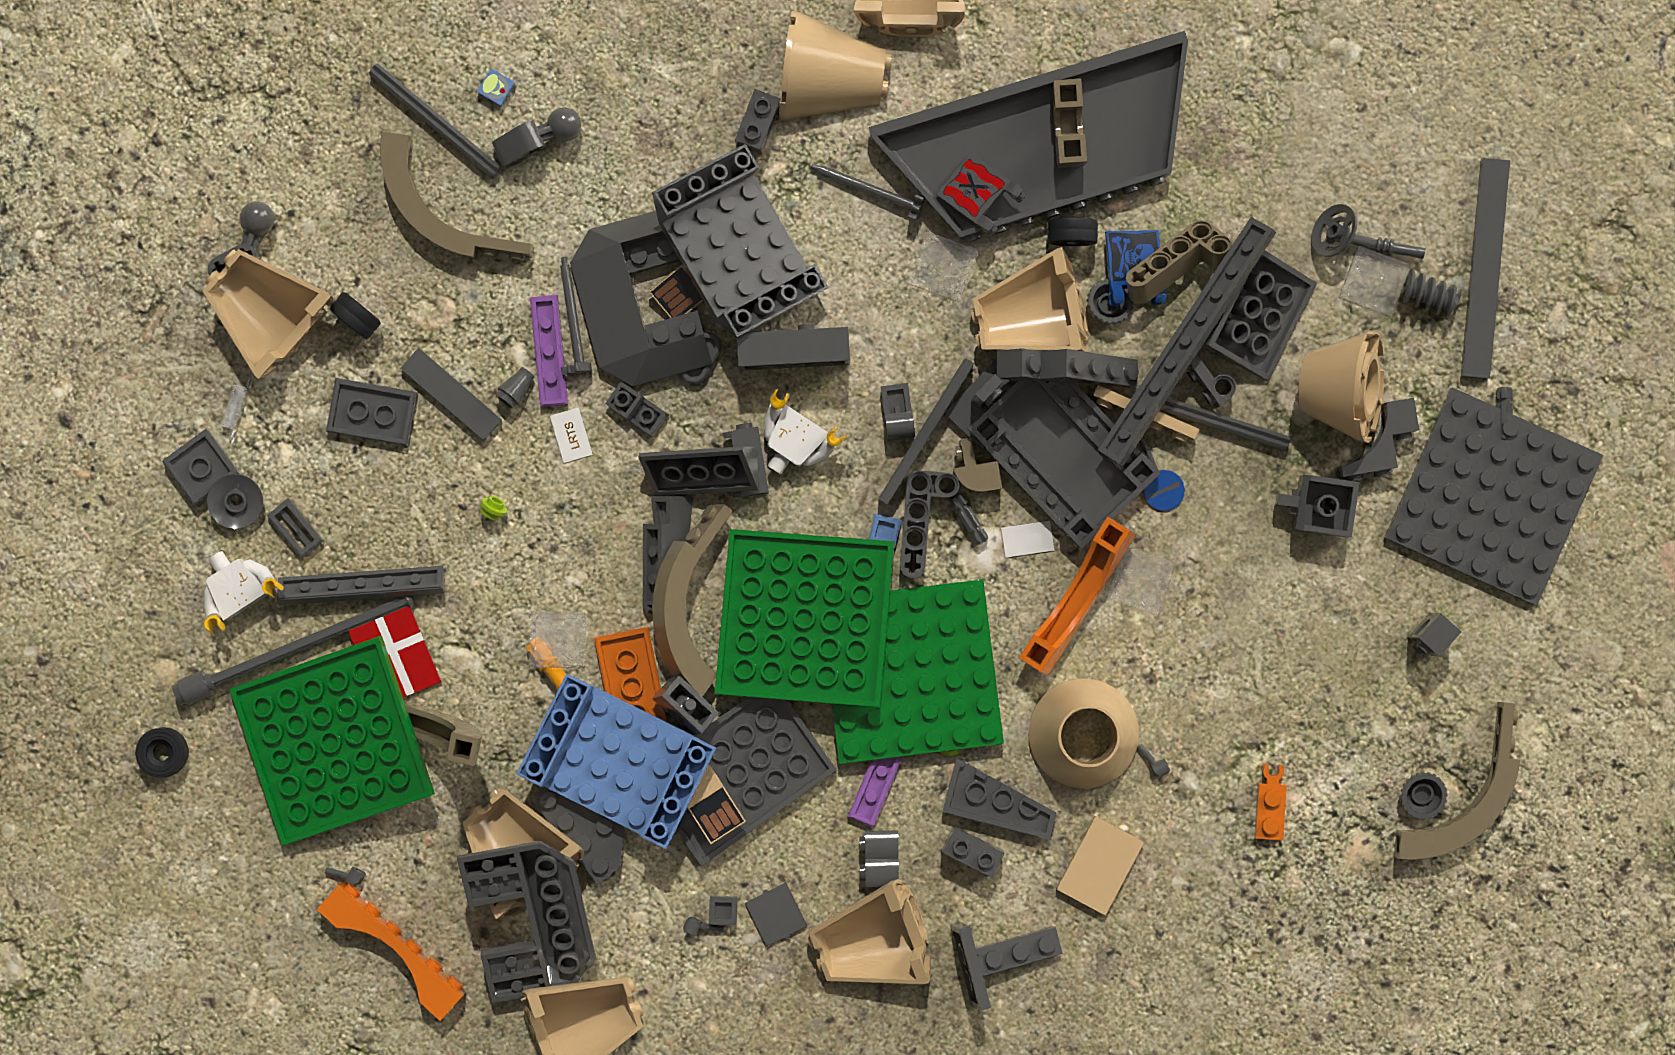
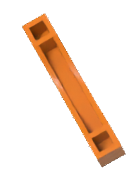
M1107 516L1092 540L1088 553L1074 580L1049 617L1033 634L1019 657L1021 660L1041 673L1050 674L1137 534Z
M344 882L340 883L316 910L336 928L353 929L368 933L381 939L393 948L412 973L418 990L419 1003L441 1021L466 993L462 989L464 987L462 982L453 975L449 978L442 971L443 966L433 957L428 959L421 952L423 948L412 938L407 940L401 934L402 929L394 921L389 920L387 922L380 915L382 911L370 901L366 903L359 897L361 892L354 885L349 883L346 885Z

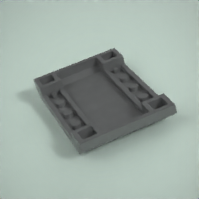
M1016 381L967 428L984 449L998 461L1000 466L1080 549L1095 537L1107 516L1111 519L1115 518L1161 474L1157 467L1136 447L1123 466L1098 451L1115 424L1076 383Z

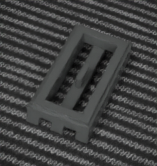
M287 498L267 515L301 558H304L324 541L290 498ZM286 507H288L292 511L296 518L301 522V524L306 528L310 535L315 539L313 542H311L308 539V537L303 533L299 526L285 511ZM277 514H281L306 545L304 549L278 520Z

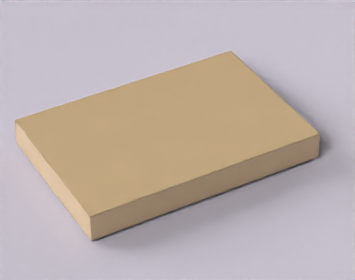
M1094 816L1056 889L1106 916L1144 842Z

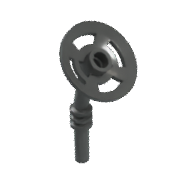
M1337 204L1326 209L1319 216L1313 227L1311 236L1312 246L1318 254L1324 257L1336 256L1352 244L1375 250L1377 254L1381 251L1383 255L1387 252L1388 256H1391L1393 253L1424 259L1426 248L1394 243L1393 239L1389 242L1387 238L1382 240V237L1373 239L1355 234L1357 230V216L1352 208L1344 204ZM1346 213V218L1339 216L1333 219V216L1337 214ZM1326 225L1328 226L1327 240L1321 242L1322 231ZM1333 248L1336 250L1328 251L1327 249Z

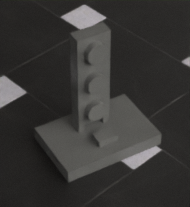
M996 358L946 410L944 415L966 436L972 438V441L984 451V447L973 437L967 428L1016 381L1000 379L997 376Z
M962 922L950 925L970 1003L980 1011L991 1008L983 976L1063 954L1055 926L975 948L969 925Z

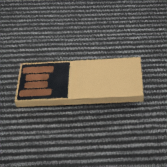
M682 264L649 290V293L670 318L687 314L703 301Z
M708 764L687 808L710 844H713L744 824L746 820L711 765Z

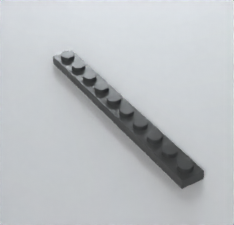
M1250 217L1098 451L1122 466L1125 464L1275 236L1276 232L1274 229Z

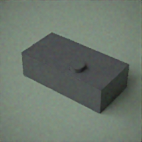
M815 324L798 325V330L747 332L737 338L740 371L850 365L848 327L815 329Z

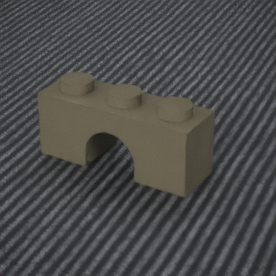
M1081 79L1054 80L1051 85L1057 168L1083 167L1087 163L1086 138L1082 126Z

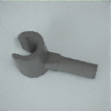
M1143 744L1137 747L1147 759L1156 776L1161 777L1170 772L1165 759L1156 762Z
M353 866L349 873L328 867L325 869V874L344 879L352 885L361 884L366 875L364 871Z
M689 917L683 929L685 932L696 936L699 928L723 933L724 926L707 924L695 917Z

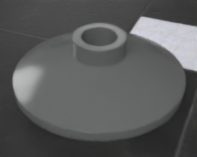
M241 474L225 475L219 478L209 490L207 497L208 510L213 519L220 525L231 529L244 528L251 525L260 516L263 509V494L259 486L251 478ZM234 495L240 496L241 503L238 505L232 503L231 497Z

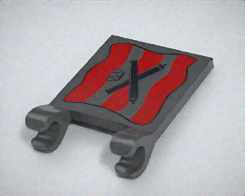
M972 152L936 193L939 198L975 223L989 236H993L998 228L985 215L1003 193H1008L1017 202H1021L1026 197L1022 187L1010 181Z

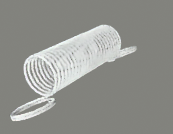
M250 375V377H249V379H248L247 388H248L249 381H250L251 377H252V379H254V376H253V375ZM235 384L234 388H232L234 390L231 391L232 395H230L232 399L228 402L230 406L226 407L228 408L226 409L228 413L224 414L226 418H223V423H221L223 424L221 426L234 430L232 432L234 436L231 435L230 444L234 442L236 436L234 428L236 424L234 423H237L238 419L236 418L238 417L236 416H239V411H241L238 409L242 408L241 404L243 403L241 402L245 399L243 395L247 392L245 391L247 390L245 389L246 387Z

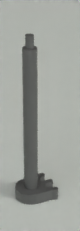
M812 163L810 168L818 171L817 174L911 210L907 218L914 221L918 218L925 201L924 197L916 195L914 201L823 165L818 166Z
M561 257L562 265L560 269L575 360L574 364L561 367L562 376L582 375L592 372L591 363L584 362L570 265L567 264L566 257Z

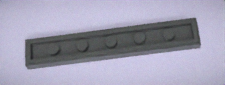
M967 358L962 361L879 496V501L888 505L974 365L972 361Z
M430 566L279 577L278 583L284 589L282 591L277 589V602L279 606L444 594V567Z

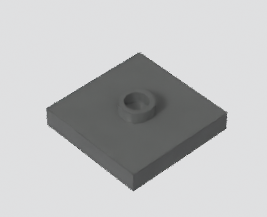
M207 428L162 460L168 471L195 506L208 497L210 488L219 478L229 474H240L237 467Z

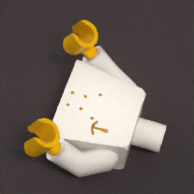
M775 389L770 397V405L764 418V438L768 441L767 446L776 452L767 466L781 475L789 462L800 468L802 465L810 467L827 459L834 449L847 438V435L845 434L841 439L837 438L834 434L835 430L838 429L837 426L830 432L825 431L786 405L789 394H786L784 400H779L776 397L778 389Z
M220 551L208 559L216 573L206 579L207 586L204 589L206 620L204 626L211 635H214L213 628L217 625L224 631L226 627L220 620L221 618L223 621H229L266 596L272 599L275 598L272 595L275 587L281 591L284 587L275 580L266 566L251 559H237L230 563L223 551Z

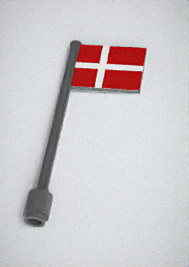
M406 596L216 674H206L203 670L178 680L177 684L172 685V690L180 706L184 704L189 706L213 696V689H216L218 684L347 631L354 645L379 636L383 637L402 697L440 683L442 680L412 611L414 605L413 597Z

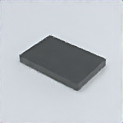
M335 378L326 432L409 446L418 392Z

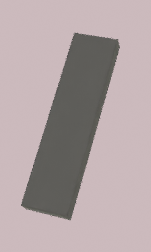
M420 348L400 368L484 441L502 421L500 417Z

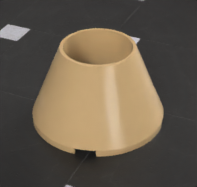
M1369 331L1307 352L1302 362L1299 377V404L1301 411L1363 443H1369L1372 440V437H1368L1370 431L1376 432L1383 401L1385 370L1380 369L1379 356H1384V347L1379 332Z
M1094 679L1068 680L1050 689L1035 706L1029 725L1030 748L1040 768L1053 780L1065 786L1079 789L1100 787L1119 777L1131 763L1139 740L1137 718L1128 700L1114 687ZM1086 708L1097 709L1109 722L1111 729L1109 745L1095 759L1088 761L1072 759L1062 745L1061 732L1067 718L1078 710Z

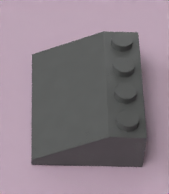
M1264 251L1209 334L1202 348L1269 381L1317 282L1269 252Z

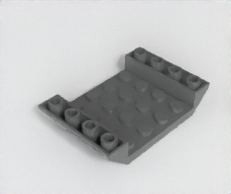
M746 144L652 192L658 222L714 321L735 338L829 288L815 264L807 268L754 176L759 166Z

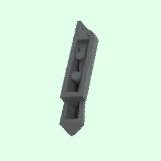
M651 496L654 524H643L642 606L648 614H653L652 605L656 578L668 549L673 541H687L686 536L690 531L693 498L691 496Z

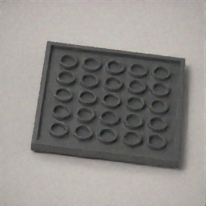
M1452 387L1447 394L1384 538L1537 606L1603 455L1507 412V421L1501 424L1500 408ZM1501 428L1504 434L1507 435L1506 440L1501 439Z

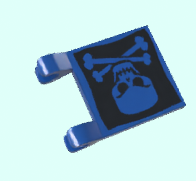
M1159 230L1105 232L1109 277L1108 302L1110 306H1118L1124 302L1125 297L1122 286H1127V273L1160 248ZM1163 290L1151 299L1150 303L1152 305H1160L1165 302L1166 291Z

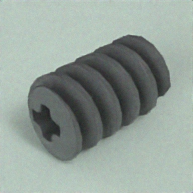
M1410 269L1402 283L1399 296L1404 295L1405 305L1411 299H1414V308L1416 309L1422 302L1425 303L1424 312H1428L1434 306L1435 316H1438L1442 310H1445V319L1448 320L1456 310L1462 289L1457 293L1456 285L1452 284L1446 290L1445 281H1440L1436 285L1434 277H1430L1426 281V276L1423 273H1420L1415 278V271Z

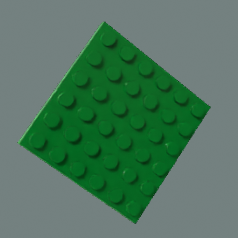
M729 529L714 694L881 708L895 542Z
M983 579L891 590L881 708L832 704L839 764L1004 744Z
M382 636L229 689L281 846L435 794Z

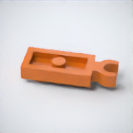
M1263 764L1262 774L1266 778V783L1257 784L1254 838L1283 840L1287 785L1279 784V780L1284 775L1283 765H1278L1277 773L1270 775L1268 772L1269 765Z

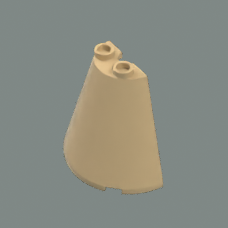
M856 0L854 13L867 27L871 24L878 26V32L899 37H928L945 33V27L950 25L953 28L958 26L964 19L965 5L963 0Z
M791 12V25L789 24L783 67L779 120L786 121L880 105L881 97L887 98L888 81H883L884 70L890 71L892 54H886L887 50L802 13Z
M1062 247L1055 249L973 298L974 309H971V316L974 324H979L980 327L979 334L975 335L979 350L998 351L1024 348L1037 351L1059 349L1088 351V346H1084V344L1089 343V330L1084 303L1078 282H1075V278L1070 273L1073 271L1072 265Z
M232 250L223 260L226 264L224 269L220 273L217 270L214 271L206 279L205 283L207 286L202 291L251 371L260 379L275 370L276 366L273 363L285 361L310 336L327 314L324 307L325 305H332L333 297L328 292L242 250Z
M505 788L497 789L488 797L490 801L488 805L484 808L482 806L475 807L468 813L469 817L462 822L472 853L542 841L573 859L576 870L580 866L577 862L578 858L582 860L585 856L583 849ZM524 897L490 903L493 916L496 919L513 916L519 913L518 907H526Z
M902 880L890 881L807 932L810 947L817 949L820 954L816 958L818 969L824 972L827 981L901 984L929 983L931 958L930 956H925L926 944L929 943L924 921L911 890L907 885L901 886Z
M629 976L531 988L520 993L524 997L521 999L525 1018L540 1055H609L643 1027L640 1019L643 1016V1011L637 1000L633 1002L632 993L635 992V987Z

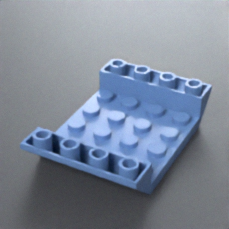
M566 674L516 774L541 787L544 786L667 849L716 748L591 684Z

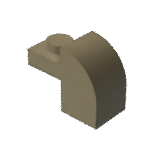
M972 438L960 439V446H955L957 461L958 463L963 462V467L953 469L959 483L967 490L977 493L1001 490L1002 484L998 461L976 465Z

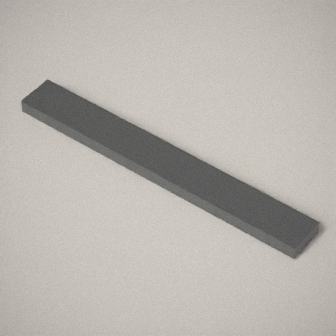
M1482 158L1480 163L1461 377L1490 379L1510 160Z

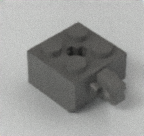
M1300 475L1298 489H1292V495L1277 494L1275 505L1290 507L1289 514L1294 515L1292 530L1351 538L1360 482L1313 475ZM1324 499H1326L1327 505H1331V509L1325 511L1326 514L1323 508H1320V503L1325 502Z

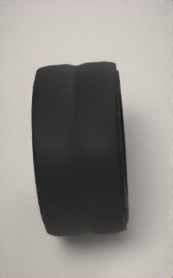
M1064 217L1051 219L1048 222L1049 244L1057 246H1089L1097 244L1098 222L1095 219Z
M342 292L329 308L333 314L364 339H369L381 324L377 317L346 292Z
M168 727L147 731L139 739L135 750L136 761L139 767L146 774L156 778L168 777L178 773L185 766L189 755L188 744L183 735L175 729ZM160 744L167 746L169 749V756L166 760H159L155 756V749Z

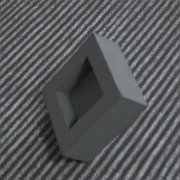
M710 895L709 924L737 925L738 896Z

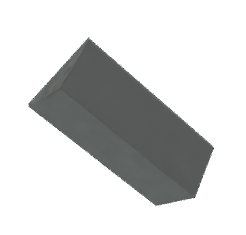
M741 446L639 453L638 456L655 496L759 489L757 447Z

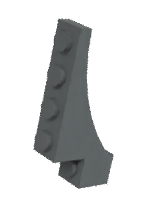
M1020 348L998 350L997 376L1000 379L1012 381L1072 382L1131 388L1137 387L1138 360L1071 349L1037 351Z

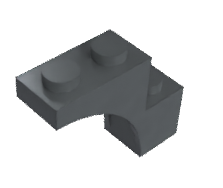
M1414 398L1382 404V422L1376 440L1360 458L1349 464L1337 467L1339 478L1347 477V481L1364 479L1363 474L1374 472V477L1391 475L1390 469L1398 468L1393 435H1395L1396 440L1412 438V432L1420 430Z

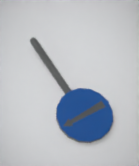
M1143 435L1140 440L1147 458L1156 466ZM1159 470L1161 474L1144 489L1145 499L1155 509L1171 510L1178 506L1184 498V483L1180 476L1173 471Z

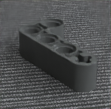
M920 470L911 473L907 479L900 570L908 578H917L925 569L931 497L951 498L959 490V481L951 473ZM915 476H922L926 479L927 486L923 491L913 489L911 481ZM943 478L951 479L954 483V490L951 493H943L939 489L940 480ZM914 503L921 504L925 510L923 517L915 519L909 514V508ZM915 530L921 533L922 543L920 545L911 546L907 542V534L910 531ZM905 548L911 551L922 550L921 556L918 554L915 556V562L920 564V569H916L914 574H910L909 569L904 566L905 563L910 562L911 554H905Z

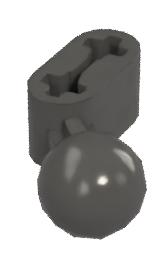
M567 107L557 108L550 113L547 123L536 126L534 121H528L495 139L492 144L503 168H509L546 147L544 141L554 138L561 142H567L575 139L581 131L582 124L580 117L574 110Z
M254 201L243 207L239 219L241 227L245 231L242 243L213 258L208 264L207 271L209 276L214 271L220 269L219 263L226 265L223 260L232 250L237 251L239 249L252 252V256L261 259L260 252L257 249L260 237L266 235L272 229L275 219L273 210L267 204Z

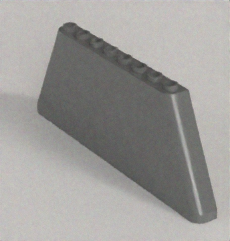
M1181 31L869 127L868 130L872 141L917 192L924 197L925 201L959 239H966L967 243L981 239V234L985 232L936 195L971 152L1010 181L1022 187L1023 192L1026 194V197L1021 202H1017L1008 193L1004 192L986 213L985 216L991 219L998 228L995 234L1008 231V226L1018 223L1019 227L1034 223V218L1044 215L1045 219L1061 214L1060 210L1071 207L1072 211L1087 206V201L1097 199L1098 203L1114 198L1113 193L1123 191L1124 195L1136 192L1140 190L1139 185L1149 183L1150 187L1166 182L1165 177L1169 176L1172 172L1188 39L1185 31ZM1081 79L1083 96L1082 126L1086 138L1087 163L1083 167L1057 168L1051 85L1054 80Z

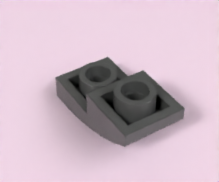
M623 382L618 384L605 403L653 438L669 416V414Z

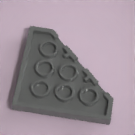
M544 786L529 797L550 824L583 849L585 853L584 859L580 860L578 858V860L597 884L621 867L625 833L624 826Z

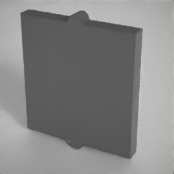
M786 882L769 891L765 889L763 894L745 902L766 946L784 937L788 939L790 934L808 926Z

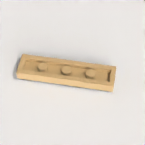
M1099 385L1095 387L1091 396L1097 399L1095 404L1109 410L1113 406L1122 410V412L1131 400ZM1158 412L1149 428L1161 432L1162 428L1173 432L1171 437L1185 443L1188 439L1194 440L1199 431L1198 428L1161 412Z

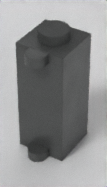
M752 423L736 425V430L724 432V438H732L733 447H757L759 489L733 492V498L769 493L758 426L753 427Z

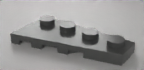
M956 758L943 812L1050 840L1057 814L1055 811Z

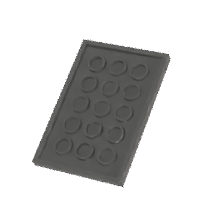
M748 697L711 723L702 734L694 735L716 748L709 764L746 822L713 844H710L687 808L676 831L700 865L703 866L837 769L788 700Z

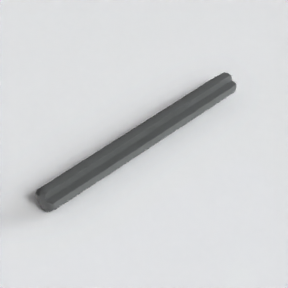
M375 64L370 69L369 75L478 168L490 178L497 175L501 168L495 161L380 64Z
M1138 388L1134 390L1132 397L1134 396ZM1167 398L1160 409L1161 412L1283 451L1287 450L1291 438L1287 435L1171 398Z

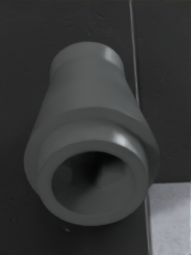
M521 367L518 372L498 387L499 391L496 397L511 409L516 404L520 405L531 381L534 379V375L524 367Z

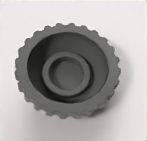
M1100 280L1098 283H1095L1087 294L1088 298L1086 301L1088 302L1089 313L1097 321H1101L1102 324L1115 325L1116 323H1121L1131 314L1134 302L1129 298L1128 287L1122 286L1125 297L1124 302L1118 306H1110L1108 302L1109 280Z
M1430 772L1416 773V775H1411L1406 780V783L1403 784L1402 794L1400 795L1403 808L1412 817H1417V819L1423 818L1424 820L1426 818L1431 819L1433 816L1441 813L1442 808L1445 807L1446 797H1448L1446 793L1447 788L1440 777H1437L1435 774Z

